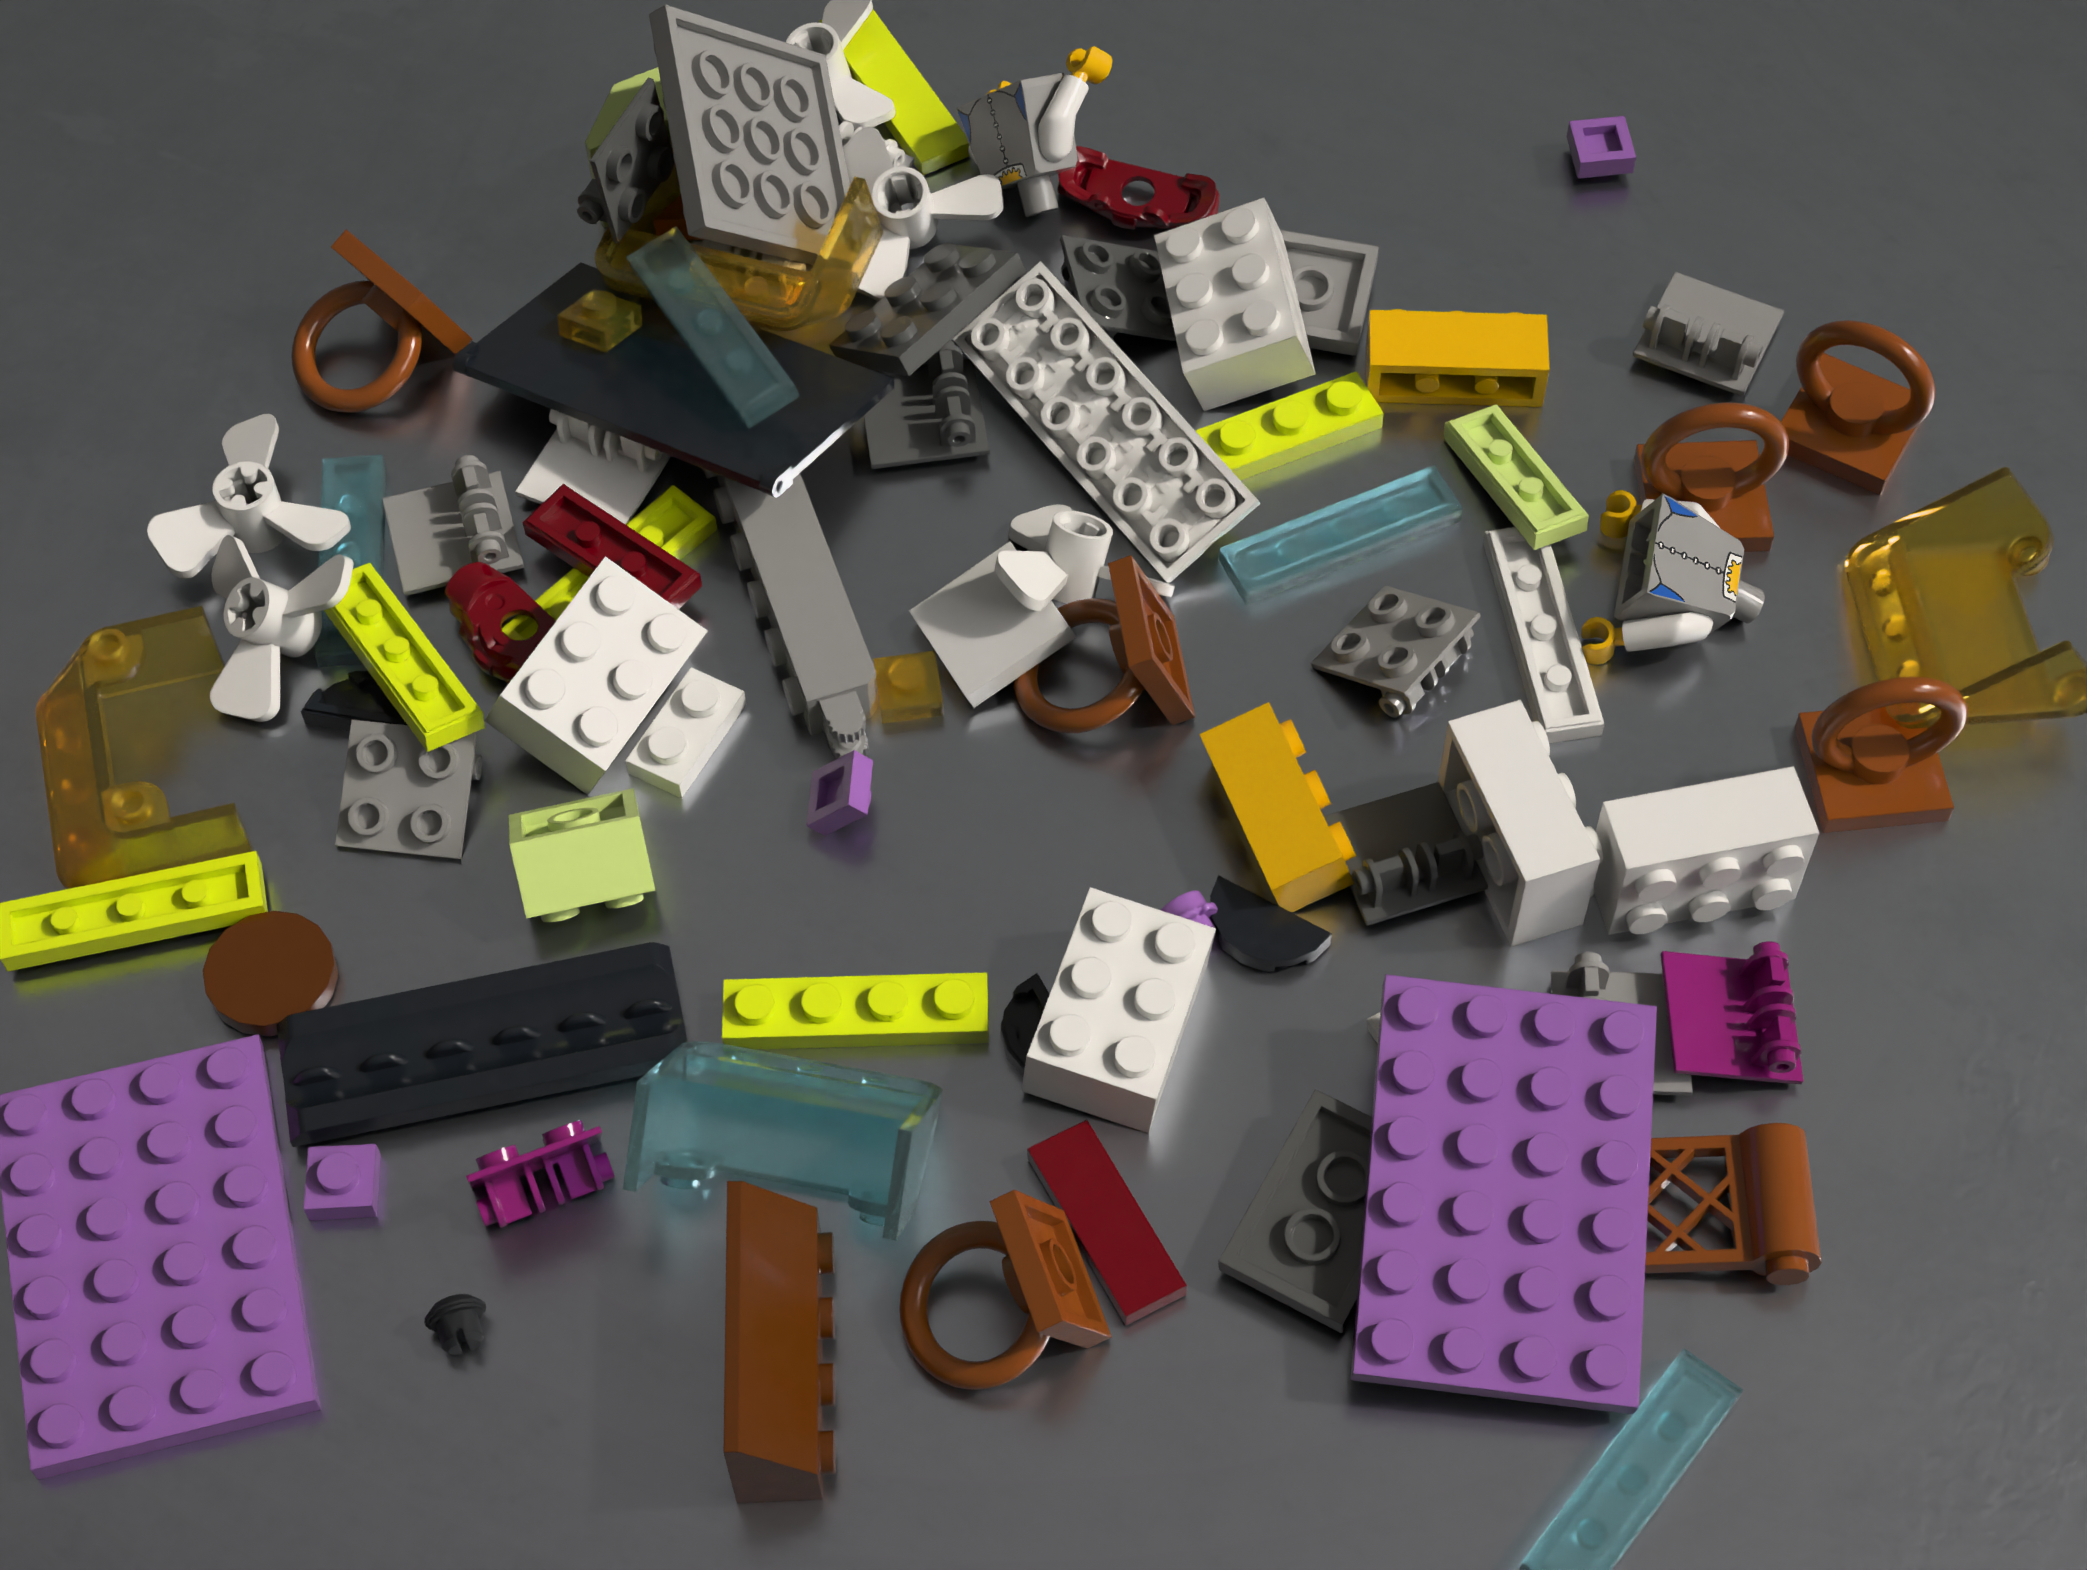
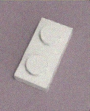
M691 667L625 760L628 774L679 798H683L747 705L745 692Z

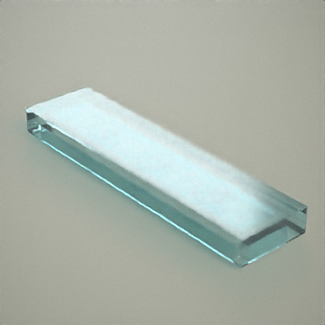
M677 226L626 257L633 272L748 429L800 397L795 384Z
M383 454L323 459L321 508L338 510L348 516L351 529L333 547L319 551L318 568L333 556L341 554L353 560V569L371 563L383 579L385 508L382 498L386 495V464ZM322 610V628L315 643V658L319 668L362 665L363 663L324 610Z
M1435 465L1224 546L1220 548L1219 561L1244 603L1249 605L1461 522L1463 508Z
M1683 1348L1522 1561L1519 1570H1613L1738 1402L1743 1389Z

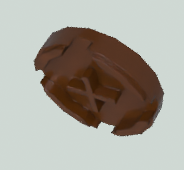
M269 911L250 915L225 929L210 947L203 968L205 993L222 1021L242 1033L259 1034L260 1036L268 1037L278 1035L277 1024L285 1017L295 1013L324 1008L333 996L339 976L332 944L319 925L297 913Z

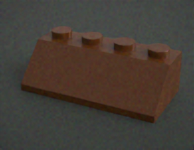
M727 1181L723 1453L736 1502L823 1500V1475L835 1474L834 1430L822 1431V1406H835L834 1363H822V1340L835 1339L834 1298L822 1297V1275L834 1274L835 1272L833 1232L821 1233L817 1207L744 1181Z

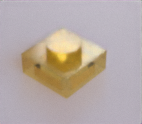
M596 289L591 290L557 315L560 336L604 352H608L642 326L641 305L618 298L610 292Z
M935 650L873 659L882 724L944 715Z

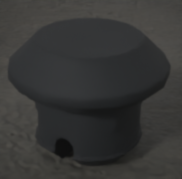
M469 1294L448 1296L433 1305L425 1317L424 1324L429 1330L438 1332L444 1351L452 1355L463 1354L462 1342L467 1341L472 1351L479 1347L484 1338L479 1319L486 1311V1304L481 1299Z

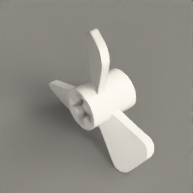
M831 0L824 8L822 23H808L798 27L788 36L786 43L826 56L835 109L843 122L848 121L853 124L854 129H857L858 127H874L889 121L896 114L893 101L885 95L852 79L843 52L844 48L873 9L872 0Z
M864 127L860 129L843 146L850 188L873 201L881 224L847 261L844 269L845 276L849 285L854 290L878 302L885 296L884 292L889 285L906 277L909 249L922 247L934 237L938 229V219L991 220L996 218L1003 210L1001 184L994 175L982 174L930 193L927 181L919 171L905 166L894 167L883 138L876 128ZM913 203L912 210L902 211L901 205Z
M262 414L231 427L224 435L222 446L229 466L223 469L214 480L213 495L216 501L162 513L150 520L147 532L151 544L167 569L174 576L184 579L194 577L217 554L220 543L226 535L242 540L248 553H262L277 547L286 536L308 550L323 551L333 547L350 531L351 525L348 516L341 511L281 501L272 473L268 469L279 433V426L273 415Z
M1060 504L1049 505L1020 514L1011 521L1008 538L1029 551H1000L995 564V572L1014 597L1023 606L1033 611H1042L1052 599L1068 604L1077 600L1095 598L1100 577L1111 580L1109 567L1104 566L1113 535V529L1108 523L1096 516L1072 511L1070 507ZM1148 578L1159 595L1172 597L1175 585Z
M226 535L222 539L212 568V584L215 592L227 599L224 607V623L227 630L233 636L241 638V641L210 691V701L216 710L256 722H265L276 716L280 709V654L288 657H299L307 653L314 646L322 628L321 611L336 606L349 589L354 565L351 558L341 554L335 555L292 589L286 590L260 579L242 540L231 535Z

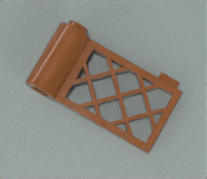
M1768 1123L1750 1127L1739 1135L1651 1138L1650 1166L1658 1171L1660 1176L1649 1186L1647 1221L1667 1236V1238L1654 1252H1646L1645 1273L1753 1270L1759 1275L1766 1276L1767 1281L1772 1284L1794 1285L1806 1281L1809 1278V1273L1819 1268L1822 1260L1807 1140L1803 1129L1788 1123ZM1724 1156L1726 1177L1710 1193H1707L1681 1172L1694 1157ZM1669 1158H1676L1672 1163H1669L1666 1160ZM1670 1182L1699 1204L1678 1227L1649 1205ZM1727 1192L1729 1209L1719 1202ZM1710 1212L1732 1230L1734 1249L1706 1250L1687 1234ZM1678 1245V1246H1679L1680 1248H1682L1684 1251H1672V1250Z

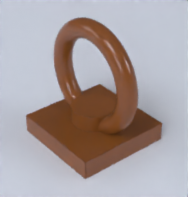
M346 229L333 243L331 248L368 281H355L341 285L323 295L310 307L301 320L294 337L291 355L292 367L300 388L317 405L340 413L361 412L374 408L391 398L409 379L420 355L422 344L421 326L455 355L473 339L420 290ZM366 304L398 332V344L395 355L386 370L371 383L355 389L335 388L325 382L317 370L315 352L318 339L326 325L337 314L349 307Z
M1850 320L1830 322L1811 331L1803 339L1797 352L1796 368L1802 387L1781 420L1789 437L1788 455L1881 495L1920 424L1927 418L1933 408L1936 393L1933 376L1921 355L1896 334L1866 322ZM1838 345H1853L1872 350L1888 359L1902 372L1910 389L1824 352Z
M1743 403L1709 404L1675 415L1661 424L1651 434L1645 444H1637L1634 464L1641 505L1644 500H1656L1662 494L1676 501L1696 502L1704 508L1722 530L1740 540L1744 547V552L1770 551L1774 540V532L1765 483L1780 470L1788 456L1789 437L1784 425L1768 411ZM1740 428L1759 435L1764 441V449L1759 456L1756 440L1678 442L1693 434L1709 429Z
M1132 555L1108 563L1115 601L1090 598L1077 600L1057 608L1070 628L1087 623H1102L1110 626L1109 636L1116 660L1124 674L1117 686L1104 698L1091 705L1080 708H1063L1051 704L1040 692L1037 682L1039 664L1013 681L1015 696L1024 713L1040 726L1059 733L1088 732L1109 724L1124 714L1136 702L1144 688L1172 725L1195 718L1174 615Z
M1928 677L1891 678L1857 688L1837 699L1824 711L1799 713L1795 730L1823 833L1949 821L1954 805L1938 752L1957 738L1966 723L1968 714L1967 703L1963 695L1955 687L1944 681ZM1924 703L1933 705L1941 710L1940 717L1932 726H1930Z
M1012 1190L989 1201L997 1222H966L950 1227L932 1238L914 1258L902 1285L899 1304L900 1323L909 1350L917 1362L929 1374L939 1381L956 1388L968 1390L988 1389L1017 1378L1034 1364L1045 1349L1050 1337L1087 1349L1112 1338L1064 1210L1017 1190ZM972 1249H990L1006 1255L1002 1259L1004 1278L1014 1300L1021 1310L1028 1315L1027 1320L1016 1341L1000 1355L984 1361L962 1360L945 1351L931 1331L927 1315L929 1292L939 1271L952 1258Z

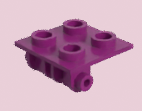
M1766 941L1756 944L1753 947L1754 954L1748 959L1668 951L1661 952L1674 1073L1800 1085L1804 1082L1800 1060L1801 1046L1798 1043L1795 1023L1796 1010L1793 1007L1794 995L1790 987L1788 972L1789 959L1786 953L1780 951L1778 943Z
M578 1120L542 1134L544 1143L542 1148L519 1156L516 1145H511L477 1158L476 1162L479 1171L466 1177L472 1190L485 1185L489 1196L476 1201L484 1225L488 1226L498 1222L500 1228L511 1222L533 1215L520 1181V1177L525 1175L539 1213L546 1211L533 1172L544 1168L558 1205L566 1204L552 1166L557 1163L559 1164L571 1200L596 1190H603V1182L613 1179L615 1176L606 1152L593 1157L590 1145L601 1142L602 1130L600 1126L585 1131L582 1120Z

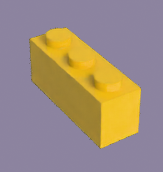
M1403 309L1370 310L1365 347L1366 386L1377 403L1483 406L1497 404L1498 406L1543 407L1550 371L1547 314L1406 311Z
M1267 702L1199 734L1280 907L1292 913L1354 884L1345 861L1356 857V854L1341 822L1339 821L1328 826L1320 810L1331 805V802L1316 770L1314 769L1303 774L1296 758L1307 752L1291 718L1279 724L1270 703Z

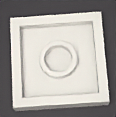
M1011 541L909 610L974 708L1076 638V635L1052 600L1042 611L1030 610L1023 606L998 578L995 572L998 553L1004 550L1017 551Z

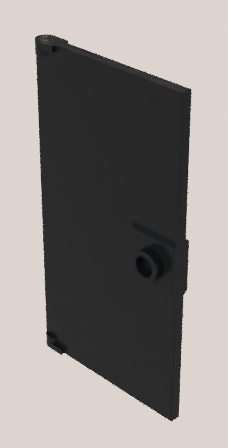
M582 262L477 343L472 341L455 355L452 363L455 372L739 482L775 498L779 497L793 484V479L894 389V378L765 331L757 323L733 315L726 310L717 309L712 306L706 309Z

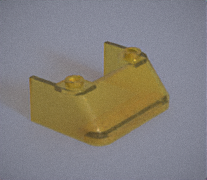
M674 163L669 178L659 184L646 203L641 219L631 225L619 244L613 242L609 225L607 226L595 252V264L605 284L613 290L777 331H791L836 319L848 310L880 242L883 230L866 180L854 176L812 269L808 272L692 244L693 240L678 241L657 236L653 219L681 195Z
M202 606L98 629L85 639L37 703L36 720L56 873L64 890L255 851L235 803L171 817L168 801L162 790L156 785L145 781H133L115 785L103 699L218 674L225 667V662Z

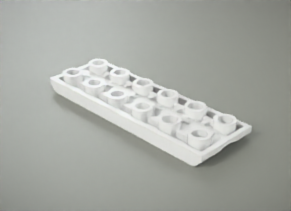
M1041 261L952 338L1167 583L1173 581L1197 560L1208 547L1229 532L1261 504Z

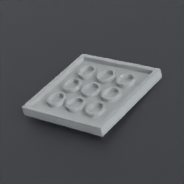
M666 4L651 12L649 18L654 51L657 57L664 96L663 102L667 113L673 147V159L677 169L688 235L845 273V264L861 247V241L826 56Z

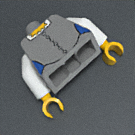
M1095 46L1087 50L1082 48L1074 49L1068 54L1066 66L1072 72L1071 75L1058 73L1023 79L1015 83L1002 81L998 85L997 90H990L984 96L956 108L969 142V155L978 166L981 175L991 174L997 177L1002 190L1018 187L1026 217L1058 209L1050 177L1076 167L1078 156L1074 137L1075 119L1089 90L1086 81L1097 85L1106 79L1112 68V57Z
M1616 490L1607 497L1606 512H1603L1600 517L1601 532L1610 538L1619 539L1627 536L1614 618L1623 621L1622 627L1614 628L1610 621L1602 617L1590 618L1583 624L1581 628V637L1583 639L1601 638L1605 640L1601 644H1587L1582 647L1588 664L1599 665L1606 663L1614 655L1616 646L1625 645L1627 652L1694 643L1704 640L1731 620L1732 617L1745 623H1751L1756 619L1762 609L1765 593L1763 590L1740 580L1744 547L1740 540L1722 530L1700 504L1676 501L1662 494L1656 500L1646 499L1642 505H1637L1635 497L1625 490Z

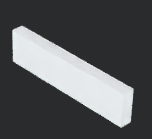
M1516 527L1485 531L1483 545L1533 720L1541 723L1549 743L1602 736L1604 728L1603 717L1551 544L1533 550Z

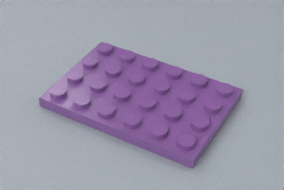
M1385 975L1382 985L1350 1380L1634 1415L1639 1408L1657 1006Z
M259 1034L0 1094V1188L30 1470L38 1480L321 1410L266 1055Z

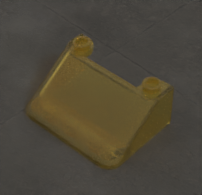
M2002 467L1867 535L1851 548L1845 561V572L1878 681L1898 677H1928L1952 685L1963 695L1967 703L1968 714L1965 725L2065 719L2087 713V662L2068 640L2057 643L2040 652L2015 579L2019 576L2036 575L2046 567L2049 562V554L2054 545V536L2047 517L2008 467ZM1911 702L1886 706L1887 712L1895 722L1909 729L1929 728L1937 721L1941 714L1939 708L1925 703Z

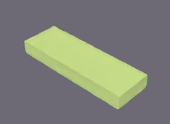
M1497 404L1445 422L1443 437L1533 550L1587 531L1589 515Z

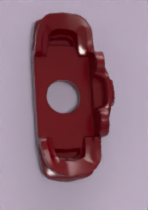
M1076 146L1078 156L1076 167L1058 173L1057 192L1076 201L1106 219L1112 220L1113 225L1123 229L1136 230V227L1174 229L1215 215L1219 209L1220 195L1216 189L1215 182L1210 177L1186 173L1184 177L1127 164L1108 159L1105 153L1087 147ZM1134 181H1144L1153 187L1155 193L1148 203L1136 206L1127 203L1123 199L1121 194L1124 187Z
M483 562L470 563L461 567L452 576L445 589V594L450 599V613L461 623L459 634L470 647L473 653V660L484 672L492 677L505 680L507 684L510 683L556 622L510 577ZM513 615H527L536 621L538 629L532 637L526 640H513L502 632L503 622Z

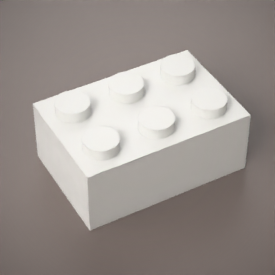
M1265 197L1154 235L1183 374L1204 411L1316 374L1283 235Z
M605 556L500 694L484 721L588 795L705 636L707 630Z
M1521 699L1448 721L1438 782L1463 833L1466 836L1476 834L1480 839L1484 855L1482 859L1476 861L1488 884V889L1484 891L1511 947L1583 925L1590 897L1594 895V881L1598 865L1603 861L1602 846L1597 833L1591 826L1584 827L1575 809L1576 797L1571 781L1565 773H1557L1549 757L1550 747L1546 732L1539 721H1531Z
M1794 766L1603 802L1596 828V833L1602 846L1603 861L1598 865L1594 881V894L1608 935L1630 931L1634 934H1646L1661 928L1667 923L1693 919L1696 922H1709L1724 916L1730 911L1756 907L1759 910H1771L1795 899L1820 832Z
M1090 887L1026 1056L1021 1091L1149 1133L1208 964L1216 928Z

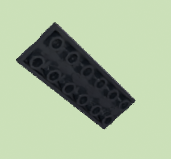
M656 942L295 1013L285 1017L277 1024L289 1137L292 1147L692 1065L670 947Z

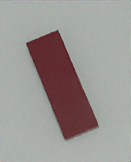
M562 484L522 522L526 536L587 577L592 575L606 556L678 610L702 587L700 573L565 484Z
M1087 1119L1027 1148V1157L1054 1205L1064 1210L1078 1246L1125 1326L1186 1295L1187 1285Z

